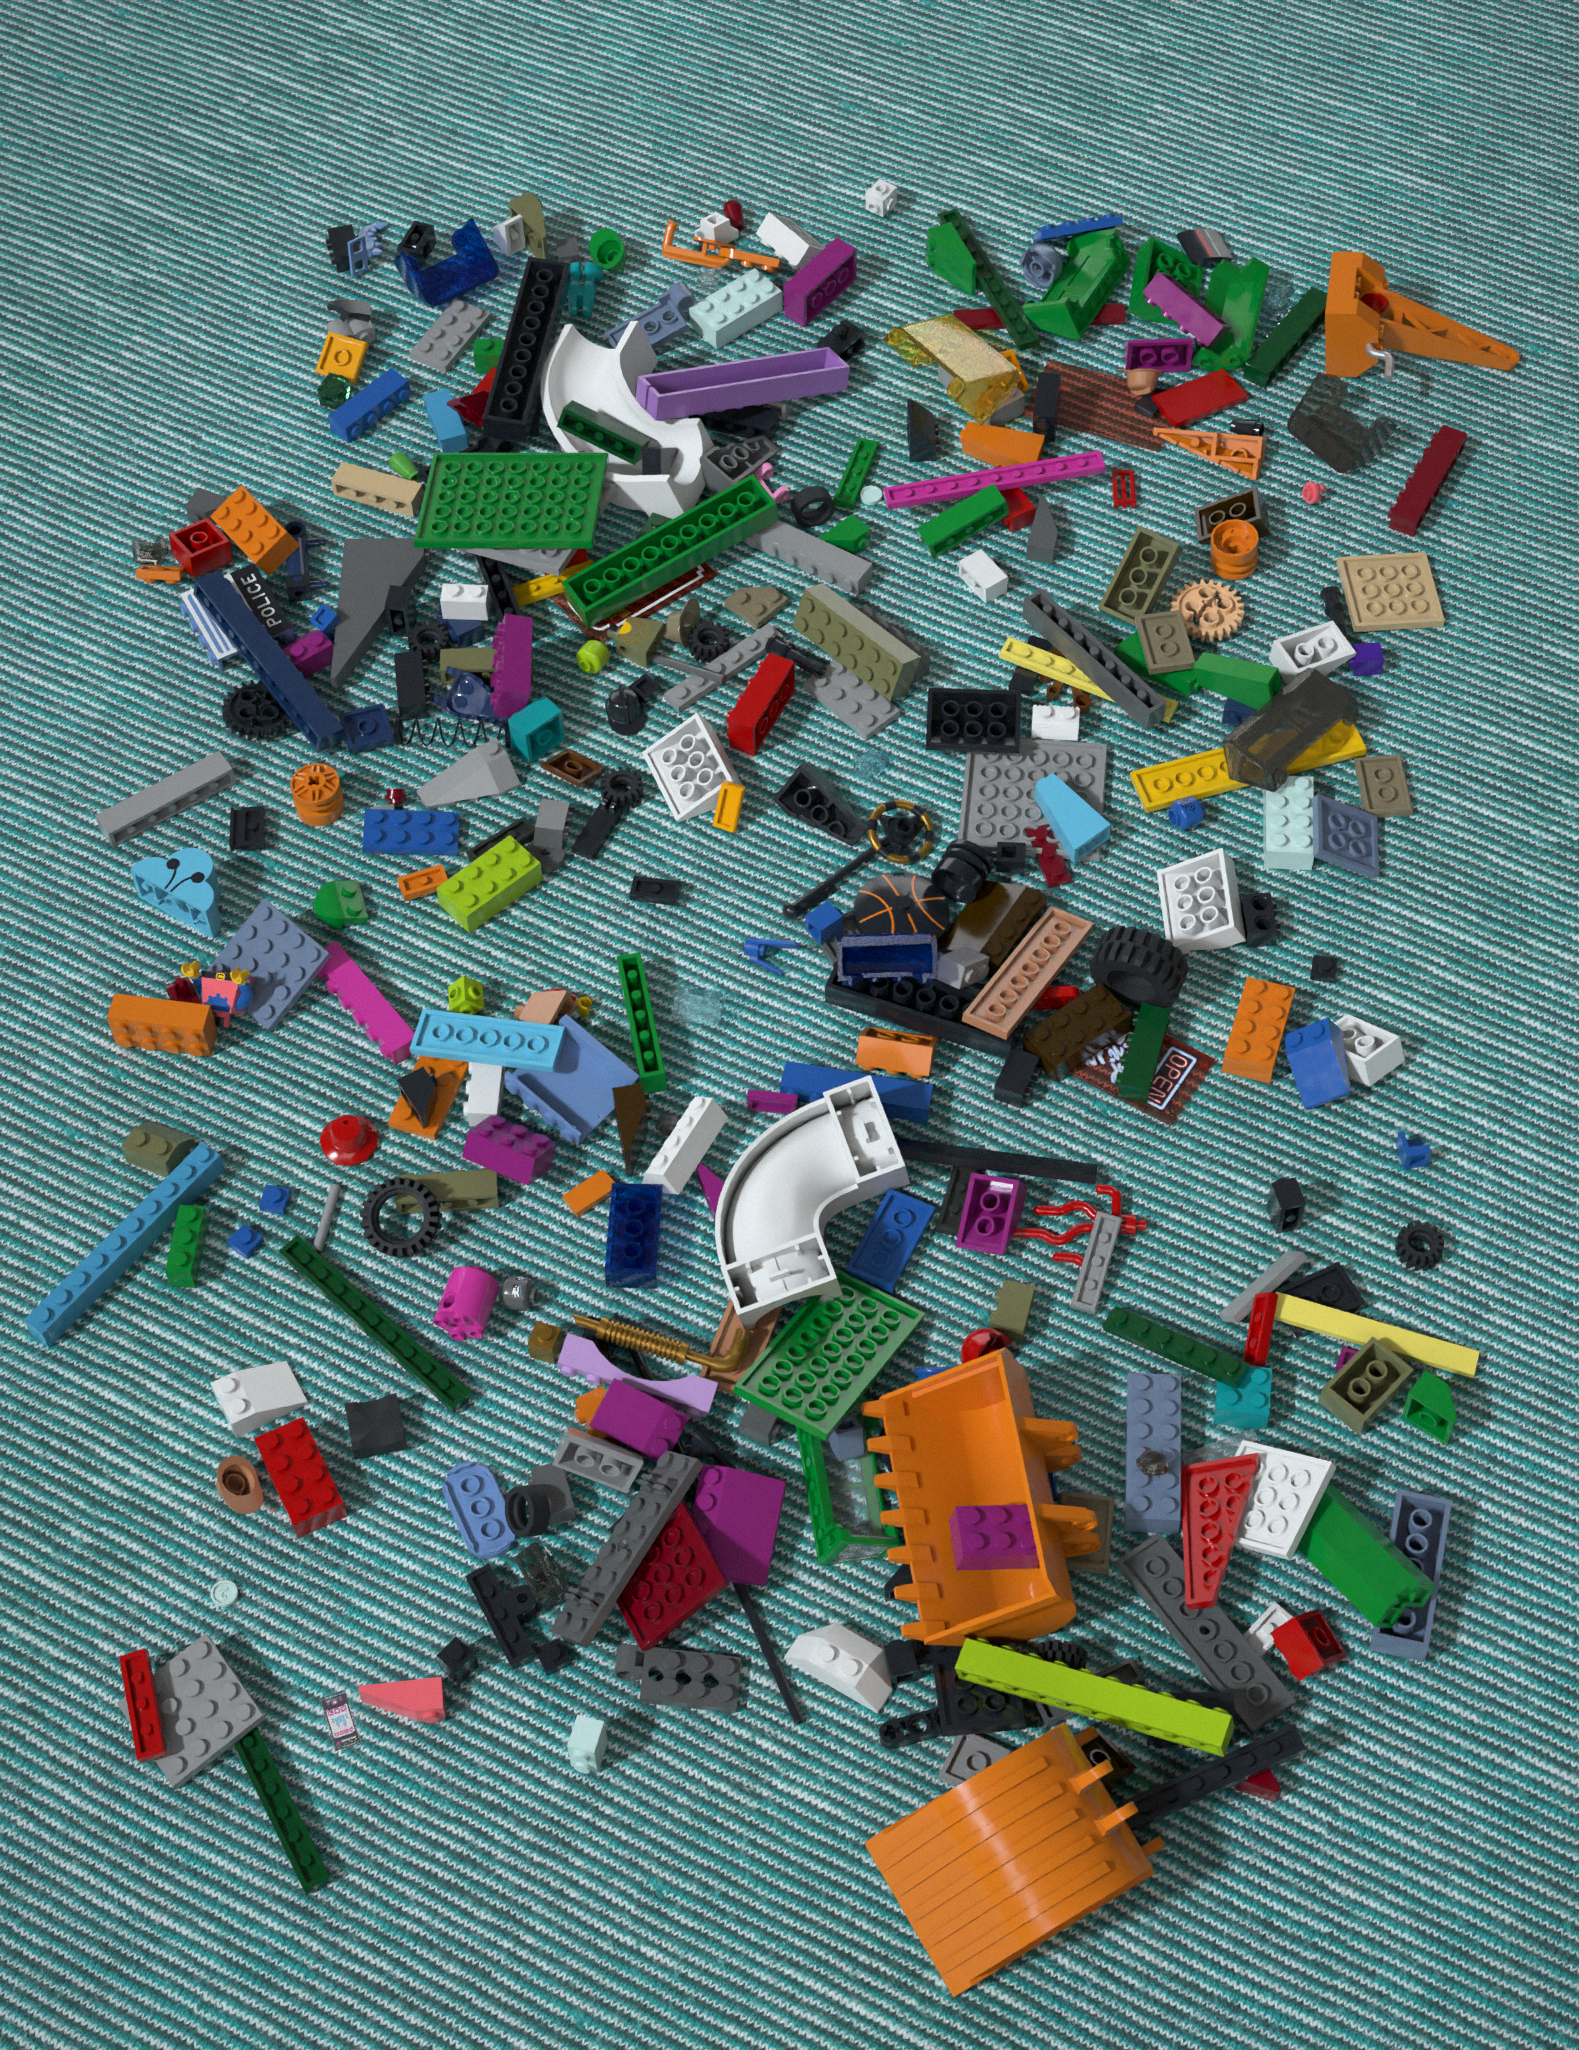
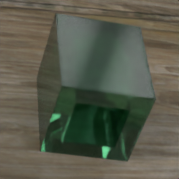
M329 372L317 389L320 405L334 410L343 405L351 395L349 378Z

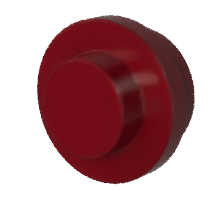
M405 789L386 790L387 795L384 796L386 801L394 805L404 804L403 800L408 799Z

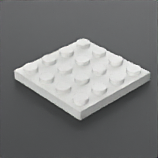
M1242 1440L1235 1456L1259 1453L1261 1459L1234 1545L1291 1561L1336 1466L1331 1461Z

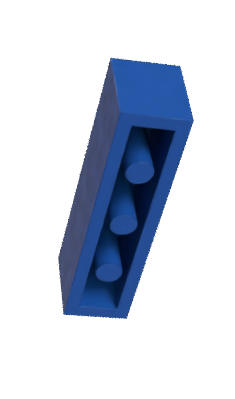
M390 368L328 415L331 431L347 443L358 438L364 431L375 425L377 421L391 413L394 408L411 396L409 380Z

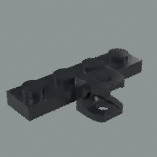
M489 1563L466 1575L465 1578L512 1670L536 1658L537 1655L521 1626L537 1617L541 1612L529 1586L520 1585L504 1593Z

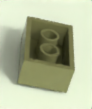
M1372 1337L1322 1388L1318 1402L1360 1435L1409 1384L1414 1369L1376 1338Z

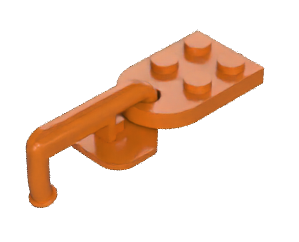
M668 219L662 245V254L666 258L712 268L726 266L734 260L741 262V265L752 269L756 265L762 266L761 269L763 271L776 273V269L782 270L783 262L780 259L735 250L736 246L701 237L693 236V240L703 243L702 252L672 246L674 233L679 224ZM716 246L719 247L718 256L707 254L708 249L715 250Z

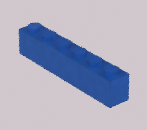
M786 1061L780 1084V1093L797 1094L798 1102L810 1104L824 1098L823 1092L869 1076L870 1074ZM871 1075L887 1118L905 1119L913 1123L928 1122L933 1099V1085Z

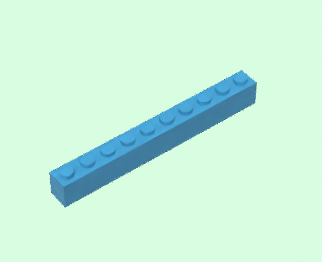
M201 1142L24 1319L30 1334L50 1348L176 1220L179 1205H191L225 1171L221 1155Z

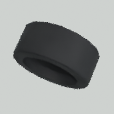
M822 486L804 488L791 500L790 507L796 522L802 527L820 526L827 522L835 511V504L829 490ZM823 502L817 509L807 512L803 511L804 508L812 503Z
M538 1485L515 1486L506 1497L505 1518L511 1532L517 1537L541 1535L549 1525V1501L544 1490ZM526 1501L529 1508V1519L526 1515Z

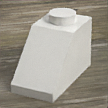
M520 214L493 227L495 243L508 256L526 248L523 219Z

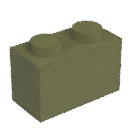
M1004 1280L1003 1288H998L996 1292L995 1303L998 1304L997 1311H991L989 1326H993V1329L1007 1335L1011 1341L1023 1343L1034 1301L1035 1286Z

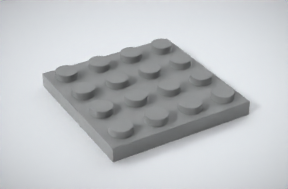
M206 1633L153 1674L167 1755L155 1758L154 1760L176 1790L266 1719ZM125 1696L117 1702V1705L130 1723Z

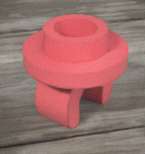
M1307 482L1302 490V496L1308 504H1314L1322 500L1320 492H1326L1327 489L1323 483Z

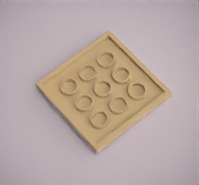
M1426 552L1337 558L1336 564L1354 632L1443 627L1445 620Z

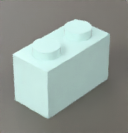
M577 1715L567 1744L571 1766L575 1770L586 1774L590 1773V1771L599 1772L608 1744L604 1721Z

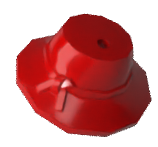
M343 1115L332 1120L322 1129L319 1142L326 1158L336 1165L352 1167L369 1159L376 1150L379 1136L374 1124L365 1117Z

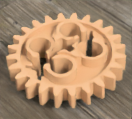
M1201 579L1200 584L1192 581L1191 587L1184 584L1183 590L1178 589L1177 595H1173L1170 611L1181 610L1187 635L1192 634V640L1200 637L1201 642H1204L1205 638H1209L1210 642L1213 643L1214 637H1217L1218 640L1222 641L1223 635L1229 638L1231 631L1236 633L1237 627H1241L1244 617V604L1241 603V597H1236V590L1229 592L1230 585L1223 588L1221 587V581L1214 585L1213 579L1208 584H1205V581ZM1216 594H1217V595L1219 596V598L1221 599L1220 608L1218 607V601H1219V600H1218V599L1215 600ZM1194 614L1196 615L1195 622L1199 621L1198 627L1193 623Z

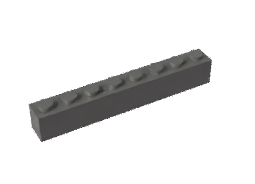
M1040 588L1024 599L1022 617L1146 731L1164 719L1167 702Z

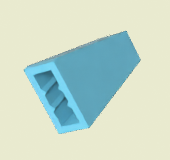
M1054 773L1046 778H1041L1036 783L1035 801L1074 864L1110 839L1111 824Z

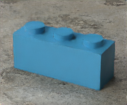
M448 388L423 395L425 411L442 453H454L467 449V439H470L468 427H463L462 425L464 424L463 416L447 406L448 401L456 399L455 396L451 397Z

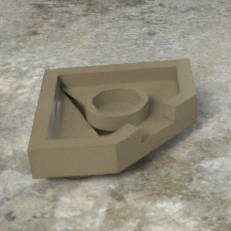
M773 587L739 588L725 599L724 604L726 608L758 630L788 605V598Z

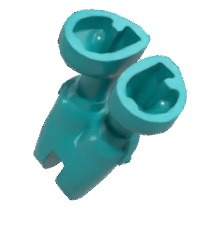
M580 262L571 263V283L567 293L570 317H578L579 308H583V316L591 317L595 295L598 292L594 283L603 279L604 271L598 264L586 262L584 266L585 281L583 286H581L582 265Z

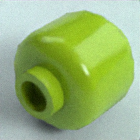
M597 640L587 641L576 654L579 667L590 674H596L601 671L610 659L607 646Z

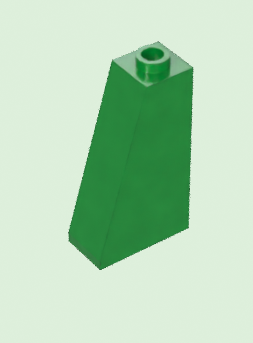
M1137 631L1114 649V655L1134 673L1189 697L1203 689V686L1197 684L1193 669L1149 675Z
M1203 652L1194 663L1193 673L1198 685L1267 715L1276 717L1286 701L1277 667Z

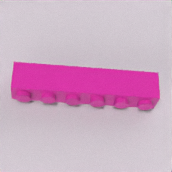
M337 941L326 946L324 949L333 956L317 975V978L324 979L328 991L332 995L336 994L339 997L338 1000L345 1011L350 1010L355 1023L359 1027L363 1026L366 1029L367 1037L372 1043L377 1042L380 1052L386 1059L390 1058L397 1065L411 1056L410 1046L415 1033Z

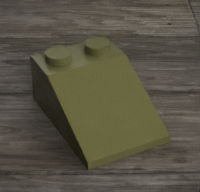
M529 191L508 202L510 218L519 214L522 216L526 248L536 258L549 260L545 222L542 213L543 205L538 197L535 198Z

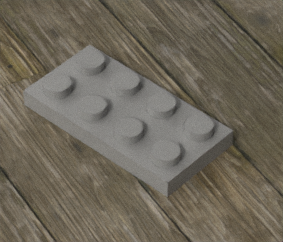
M455 298L409 352L410 359L447 373L492 319L491 312Z
M837 660L832 661L826 666L827 670L824 671L826 673L822 678L818 679L813 675L804 682V689L866 741L900 716V710Z

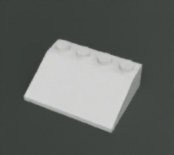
M698 713L691 716L642 752L678 823L716 809L721 783L724 780L743 786L711 724Z
M1223 848L1157 871L1166 940L1171 941L1174 947H1178L1181 951L1219 949L1246 941L1234 861Z

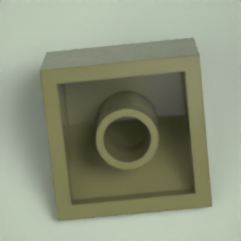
M149 1121L132 1129L122 1145V1150L127 1163L166 1178L182 1162L194 1143L195 1138L159 1123Z

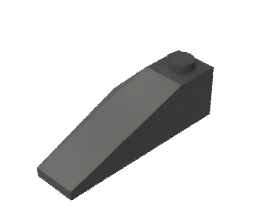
M764 435L746 439L740 444L729 443L723 448H719V446L712 447L699 458L707 489L714 495L724 491L754 474L761 465L769 462L780 449Z

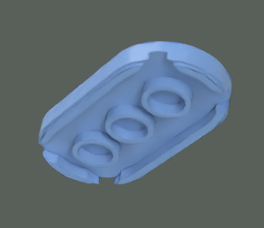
M463 1462L454 1466L448 1472L443 1483V1494L466 1547L472 1554L480 1558L492 1559L504 1555L512 1548L517 1536L511 1532L507 1525L505 1498L494 1474L488 1467L479 1465L476 1462Z

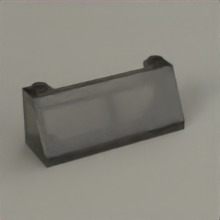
M1308 667L1222 740L1229 779L1267 791H1277L1287 781L1288 773L1286 767L1339 721L1342 720L1344 725L1351 726L1360 719L1357 699L1316 669Z

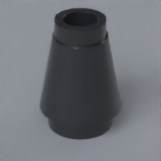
M1233 419L1230 432L1239 435L1263 436L1264 423L1260 422L1259 419Z

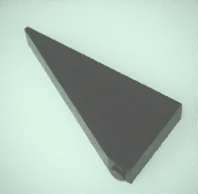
M414 538L345 539L337 615L341 619L336 624L330 677L333 693L340 691L387 625L384 606L390 585L413 588L425 572L426 563L431 559L430 548H414Z

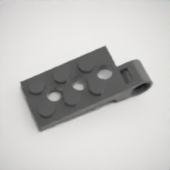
M624 1644L617 1647L614 1676L625 1681L641 1679L639 1699L641 1703L736 1713L741 1657L657 1647L643 1651L639 1645ZM652 1670H658L663 1674L664 1678L661 1681H653L649 1678L648 1673ZM680 1673H685L689 1675L691 1682L682 1685L678 1683L676 1676ZM712 1676L717 1679L718 1686L709 1688L704 1684L703 1679Z

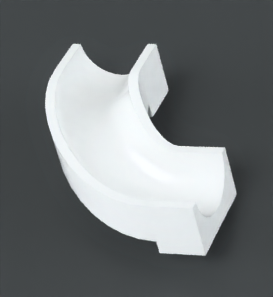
M630 321L615 349L604 348L588 341L576 330L573 324H566L544 364L540 392L547 422L563 452L608 453L556 427L563 407L574 400L650 438L647 448L677 447L679 450L667 475H642V459L636 465H633L608 453L609 462L605 481L617 485V492L611 499V503L631 510H643L647 513L648 517L653 512L671 519L695 507L706 485L699 458L715 446L700 418L655 421L635 400L638 376L651 374L658 362V358L639 322Z

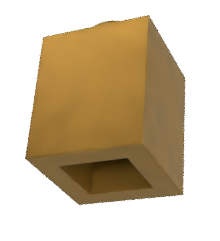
M537 1321L528 1341L530 1358L555 1364L564 1343L561 1327Z

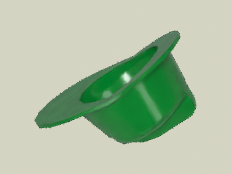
M603 228L595 232L589 242V251L596 264L601 266L603 270H625L623 265L627 261V251L617 233L610 228Z

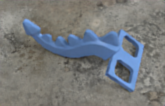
M376 222L366 226L358 232L357 238L347 242L351 277L369 270L367 257L383 253L382 250L378 249L383 244L376 242L377 237H374V233L377 232L376 229L382 230L388 227L389 223ZM358 241L360 250L353 253V244ZM363 259V268L355 272V263Z

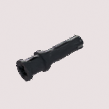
M1336 586L1326 587L1320 592V597L1325 603L1324 613L1330 618V621H1334L1351 645L1343 617L1345 608L1339 597L1341 594L1340 589Z
M773 635L768 639L765 646L768 654L772 653L794 661L796 666L818 679L825 675L826 666L797 651L794 644L782 641L778 635Z

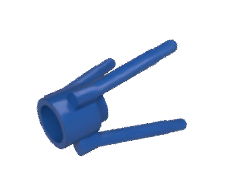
M748 936L744 946V955L750 956L749 962L757 963L772 972L783 975V971L761 960L760 957L766 955L768 947L799 949L800 946L796 941L759 939Z

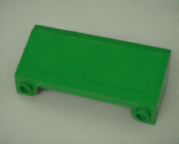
M1117 229L1074 234L1066 248L1070 259L1062 269L1061 275L1052 283L1039 303L1027 300L1022 307L1023 313L1032 327L1070 339H1081L1132 265Z

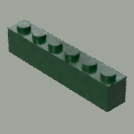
M1312 286L1307 293L1301 295L1299 302L1290 308L1285 318L1279 320L1277 327L1267 334L1265 341L1257 345L1252 356L1243 364V379L1264 389L1267 388L1325 321L1328 293Z

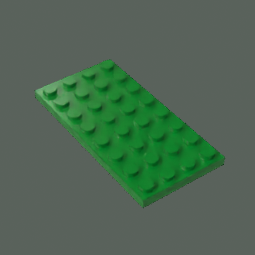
M837 1268L834 1269L843 1295L836 1298L829 1295L811 1296L738 1380L733 1389L734 1394L824 1441H827L924 1321L926 1314Z

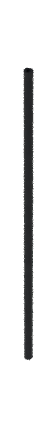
M630 1346L628 1349L641 1379L654 1381L641 1350L639 1352L636 1351V1348L632 1350ZM678 1438L673 1451L686 1455L680 1438ZM697 1477L690 1486L694 1498L699 1482ZM732 1583L794 1725L804 1722V1717L744 1584Z

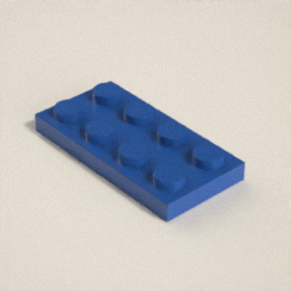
M1115 213L1098 217L1096 221L1095 217H1090L1078 221V224H1075L1074 221L1064 222L1057 225L1058 228H1055L1054 224L1038 228V232L1032 234L1033 243L1069 237L1074 234L1112 229L1123 225L1122 216L1115 217Z
M365 809L363 853L458 856L460 812Z
M889 1188L850 1259L845 1272L859 1280L892 1293L933 1218L936 1207Z

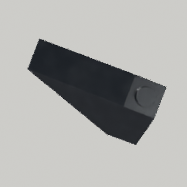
M812 763L800 765L772 799L788 816L799 819L813 828H818L828 833L829 836L850 846H854L867 831L866 825L828 778Z

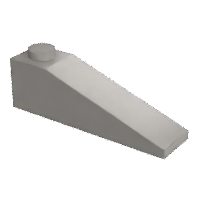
M495 738L474 748L419 788L416 793L426 809L429 810L455 805L457 801L470 799L472 802L478 801V797L492 795V798L499 797L521 787V784L507 752L498 739Z

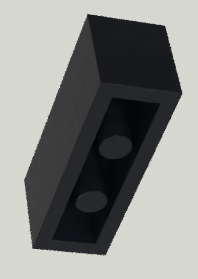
M421 650L394 653L398 708L402 721L414 720L416 716L418 719L428 718V709L432 708L431 696L426 695V691L430 690L429 677H425V673H429L427 659L422 658Z

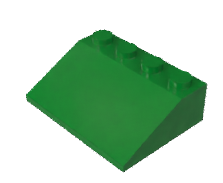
M1150 236L1137 251L1128 312L1145 321L1178 325L1179 323L1174 319L1171 321L1161 313L1163 310L1158 305L1154 307L1145 300L1147 296L1142 292L1158 272H1164L1172 276L1199 299L1204 267L1193 265L1186 254Z

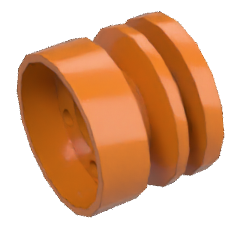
M1233 519L1219 523L1213 529L1211 534V568L1215 574L1227 580H1242L1249 577L1256 570L1259 539L1258 532L1253 525L1243 520Z
M320 763L305 765L295 772L290 786L297 816L301 821L310 826L319 827L336 821L342 815L345 807L337 772L332 767Z

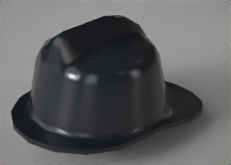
M622 684L618 685V689L611 692L605 703L608 722L611 729L617 734L632 736L641 731L645 725L642 702L635 691L623 688Z

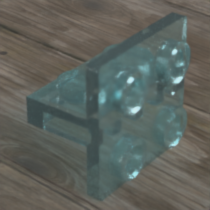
M688 985L679 986L678 990L672 991L671 996H674L671 1019L720 1027L724 1002H727L728 997L722 996V991L708 989V991L698 992V987Z

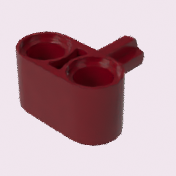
M180 976L175 977L176 981L165 986L167 994L172 1001L202 1004L189 977L180 978Z

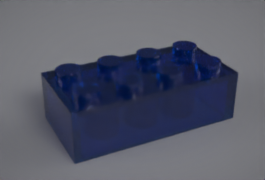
M612 1183L604 1270L606 1287L658 1289L664 1211L663 1184Z

